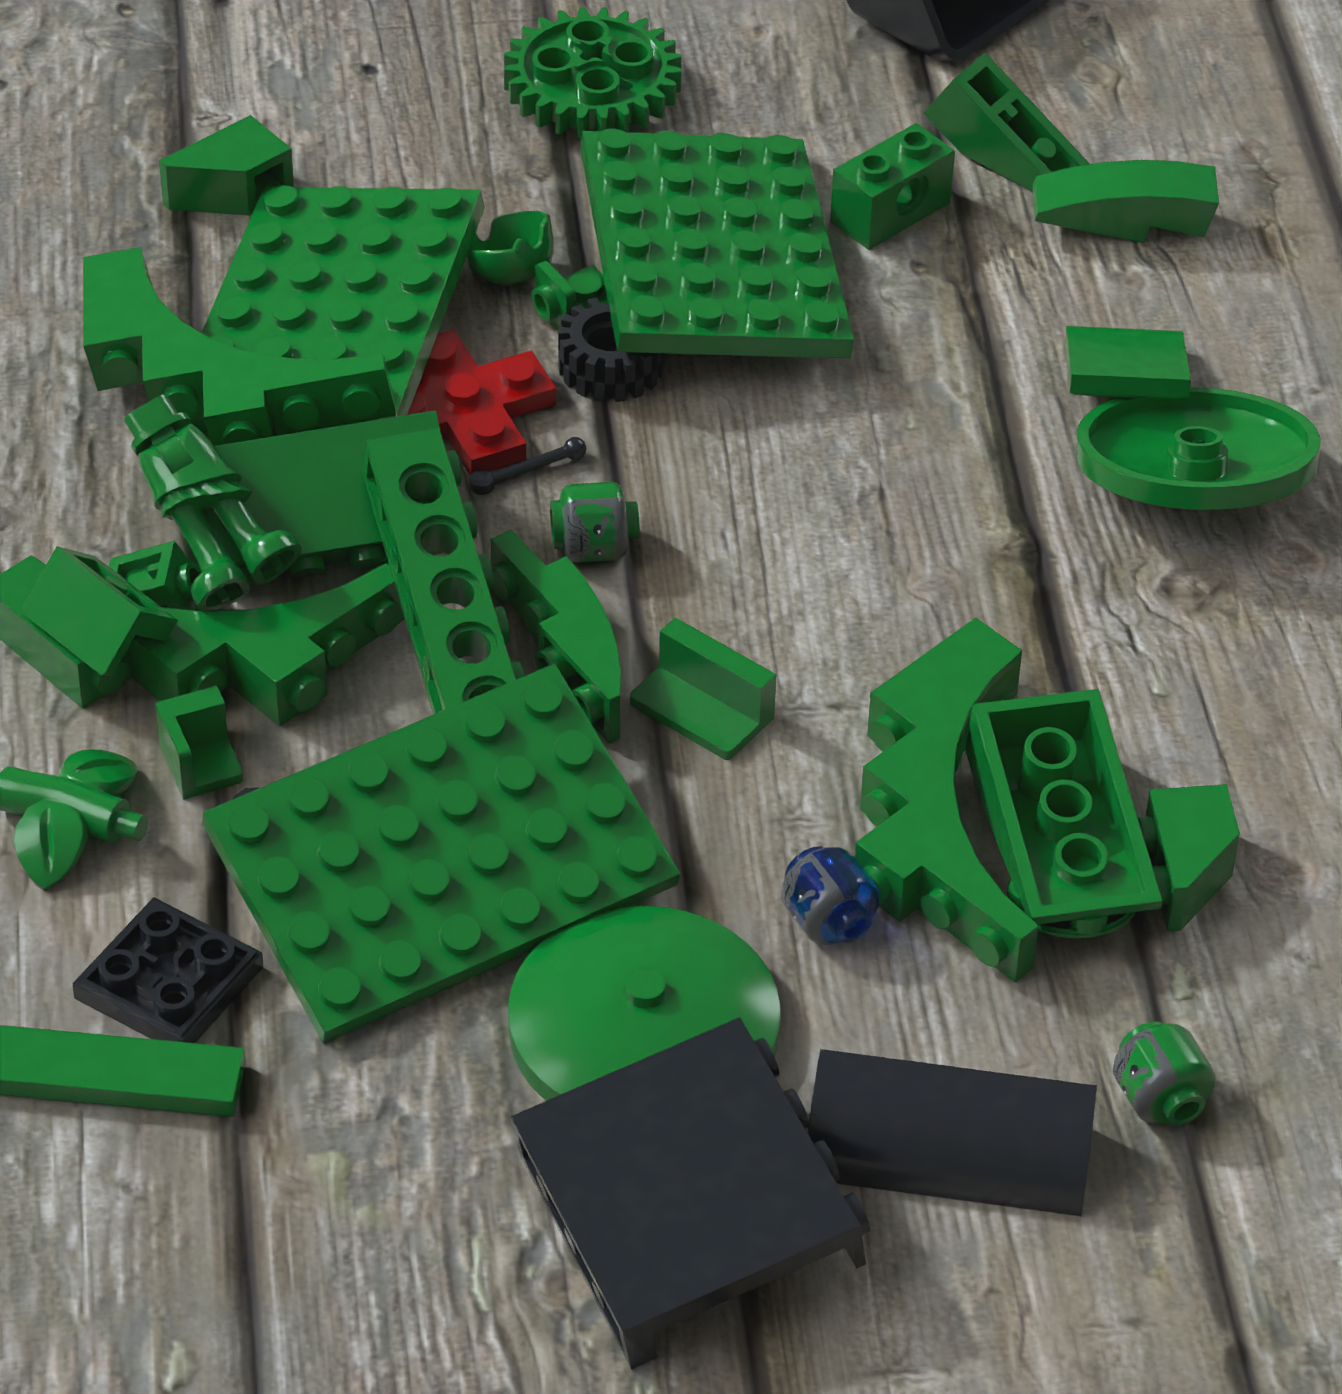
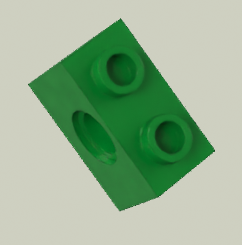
M915 123L833 169L830 222L868 250L879 245L951 203L955 150Z

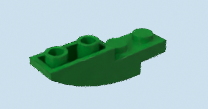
M512 529L491 538L493 592L501 601L508 600L523 617L529 632L535 638H538L539 651L535 654L537 669L540 670L555 663L592 726L608 743L620 739L621 668L618 648L611 624L598 597L585 577L567 556L545 566Z

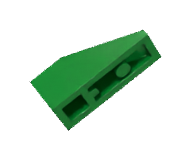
M986 52L956 76L924 111L925 116L961 154L1033 191L1032 184L1034 179L1038 175L1090 164Z

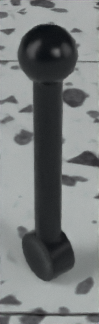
M571 437L566 440L563 447L494 472L482 469L477 470L470 476L471 490L478 495L489 494L493 491L496 483L565 458L580 460L585 456L587 446L581 438Z

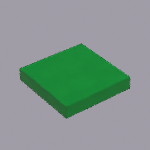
M1066 326L1065 353L1069 391L1072 395L1171 400L1189 399L1191 377L1183 331Z

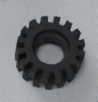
M597 297L588 299L587 309L578 303L571 308V316L565 314L561 319V327L558 330V370L560 375H564V383L569 388L576 385L577 394L586 397L590 391H594V400L605 402L606 394H614L615 402L625 401V392L630 391L634 398H638L644 395V386L652 390L657 385V377L661 378L663 374L664 353L617 352L599 349L603 347H617L608 298L607 304L600 305Z

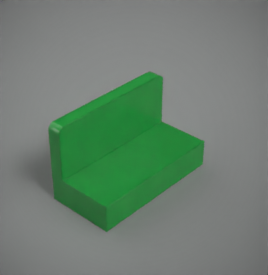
M56 546L22 606V613L98 674L105 676L113 675L135 635L166 642L178 621L96 556Z
M675 617L660 630L659 667L631 691L630 705L720 758L730 760L774 719L777 674Z

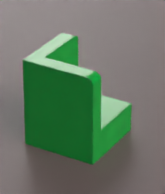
M217 686L155 702L159 747L183 800L237 785L243 781L242 768L228 740L225 702Z

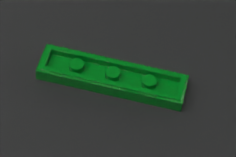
M0 1025V1095L234 1117L246 1064L245 1048Z

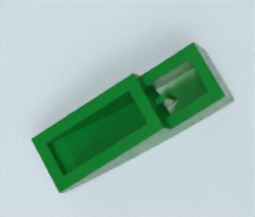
M1127 160L1094 163L1038 175L1032 184L1035 222L1140 243L1144 242L1150 226L1205 237L1219 205L1215 166L1181 161Z

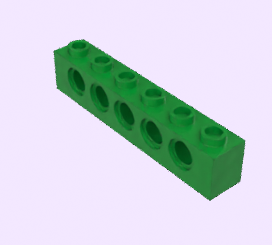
M439 427L366 440L363 477L433 715L525 676L520 661H510L505 644L510 642L508 619L502 606L495 608L493 606L489 593L494 587L492 567L487 554L478 555L473 539L477 538L478 534L477 520L472 503L470 501L462 502L457 488L462 484V475L456 451H446ZM424 499L432 503L423 504L415 502L413 500ZM441 551L446 553L447 555L435 556L428 552ZM455 603L464 608L450 609L445 607L444 604ZM469 656L474 657L480 660L481 662L466 663L460 660L459 658Z

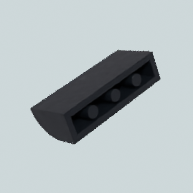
M820 1049L807 1134L813 1143L823 1140L831 1151L839 1172V1179L835 1181L836 1184L1081 1217L1097 1085Z

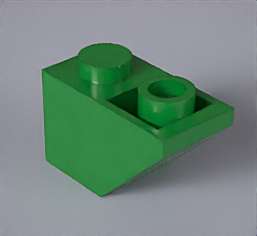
M251 115L159 160L162 203L169 210L251 215L264 187L283 185L294 187L292 148Z
M1227 784L1150 789L1145 817H1137L1161 894V908L1167 932L1181 931L1233 875L1240 831Z

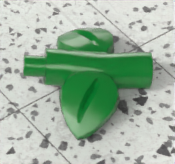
M89 749L70 754L64 761L59 776L7 766L1 771L0 811L22 816L15 828L14 846L22 867L36 886L46 891L59 883L78 862L85 849L88 835L111 844L117 843L122 836L136 841L143 839L148 828L147 816L131 812L128 801L119 798L131 787L136 779L137 766L134 761L114 752Z

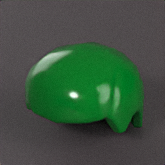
M519 211L495 217L491 222V229L487 239L482 241L477 233H475L467 254L469 268L478 277L504 286L522 284L535 278V265L543 261L551 263L554 254V239L550 215L541 211Z

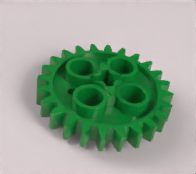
M579 7L578 16L572 18L564 11L559 10L557 11L556 22L539 17L538 30L524 26L521 28V39L512 38L510 40V52L504 53V90L509 91L510 104H520V115L522 117L536 114V126L539 128L554 122L556 123V134L558 135L564 133L569 127L576 128L577 136L582 139V131L588 130L603 131L616 128L629 132L630 123H635L646 129L649 127V115L664 118L665 106H675L676 93L681 92L682 57L681 54L676 53V42L674 40H664L665 30L663 28L648 31L649 19L647 18L631 23L629 22L628 11H624L616 18L609 17L607 7H602L597 16H590L584 7Z

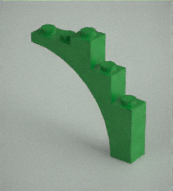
M141 247L83 257V347L97 391L143 383L149 401L160 395H167L178 413H187L191 421L204 418L211 443L214 446L396 415L395 396L383 353L339 359L287 358L249 352L213 340L182 322L159 300L153 289Z
M30 555L0 574V640L82 709L105 694L114 692L130 678L136 680L160 701L217 686L221 692L230 686L276 725L281 726L300 712L313 708L320 699L327 695V670L343 664L353 653L379 636L390 633L400 622L405 620L390 566L385 563L345 585L301 600L254 609L195 611L163 608L178 620L167 641L164 642L135 635L113 675L105 676L98 674L22 613V606L45 568V563Z
M975 617L870 693L867 737L873 740L882 753L863 766L860 810L865 813L866 817L876 828L855 842L852 886L857 889L866 902L873 906H879L899 922L919 909L935 927L947 930L972 949L973 953L982 963L995 967L1016 983L1034 967L1039 925L1003 894L977 859L960 821L954 783L966 753L965 748L972 705L1010 700L1017 695L1022 650Z

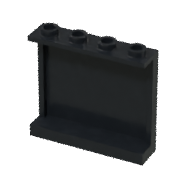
M740 1017L510 1116L520 1156L631 1370L658 1358L653 1339L654 1333L844 1248L856 1269L866 1265L862 1235L870 1232V1225L859 1199L854 1193L843 1196L835 1182L839 1179V1172L831 1151L823 1140L815 1143L812 1142L805 1128L809 1127V1121L798 1094L793 1088L783 1092L775 1078L780 1073L770 1046L763 1037L754 1041Z

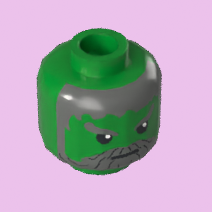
M616 482L570 484L562 489L559 500L550 501L553 549H563L565 557L567 556L573 563L621 559L627 551L628 539L639 538L640 523L637 501L626 502L623 489Z
M1148 1022L1134 1028L1123 1038L1119 1045V1052L1114 1060L1113 1075L1137 1116L1141 1120L1154 1125L1169 1123L1172 1125H1182L1198 1117L1204 1110L1205 1102L1213 1091L1216 1077L1211 1064L1190 1031L1178 1024Z

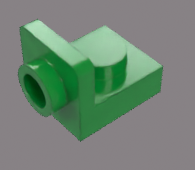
M548 261L535 265V288L531 293L533 306L539 317L544 321H549L557 330L561 327L563 316L565 314L571 316V308L578 303L587 309L588 299L597 297L600 305L607 304L604 276L595 265L562 277Z
M175 540L110 559L109 567L159 606L167 605L168 608L199 611L192 597L191 586L194 580L202 573L201 569L196 563L190 562Z

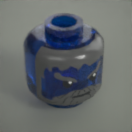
M818 846L804 850L789 863L785 871V879L781 889V900L807 937L818 944L832 945L858 940L870 929L873 917L879 906L880 893L876 884L853 854L841 847Z

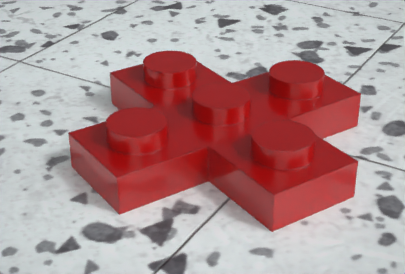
M452 329L438 333L408 415L436 410L442 438L449 440L471 476L477 470L493 471L526 460L527 443L511 418L556 405V387L532 350L477 366L456 331Z

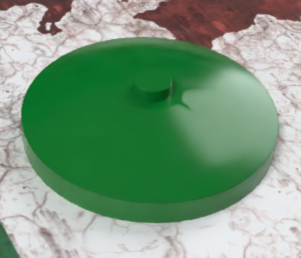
M1190 387L1189 399L1186 400L1117 397L1095 407L1083 417L1078 425L1076 459L1081 471L1090 480L1102 488L1128 499L1170 508L1223 510L1269 503L1292 495L1304 488L1314 479L1318 472L1321 440L1317 428L1307 417L1282 403L1239 391Z
M658 906L612 908L547 936L523 961L513 981L508 1001V1033L514 1059L530 1086L546 1101L739 1017L754 1041L762 1037L767 1041L774 1057L778 1048L780 1001L775 982L766 964L743 939L731 930L703 916L673 908Z

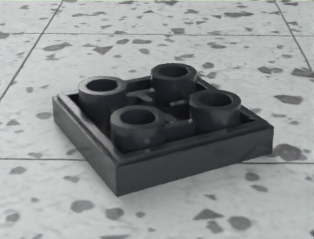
M153 897L72 983L74 999L150 1039L196 1043L263 969V954L261 951Z

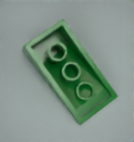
M1099 689L973 704L965 751L980 805L1025 913L1037 924H1046L1161 909V894Z

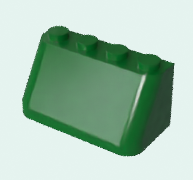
M435 410L216 445L215 448L228 466L241 476L239 484L253 492L244 504L266 533L285 530L297 539L302 547L301 554L285 571L289 572V577L305 578L326 571V564L349 561L352 568H365L381 564L387 560L363 477L366 440L438 428L439 422ZM424 499L413 500L415 502L423 504L432 503ZM204 512L230 558L243 572L250 586L257 585L238 547L216 512ZM430 551V552H428V553H430V554H432V555H438V554H441V553H443V552H441V551Z

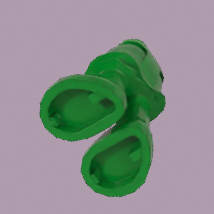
M160 395L150 400L125 417L124 422L135 438L132 441L131 448L139 457L140 467L144 479L150 488L154 506L161 511L162 518L174 520L188 542L202 573L194 580L191 586L192 597L199 610L210 611L230 605L245 597L251 589L247 578L226 552L204 512H216L238 547L250 574L257 584L264 585L271 582L295 562L302 550L297 539L285 530L266 533L244 504L253 492L239 484L241 476L228 466L210 440L192 424L187 413H178L167 395Z

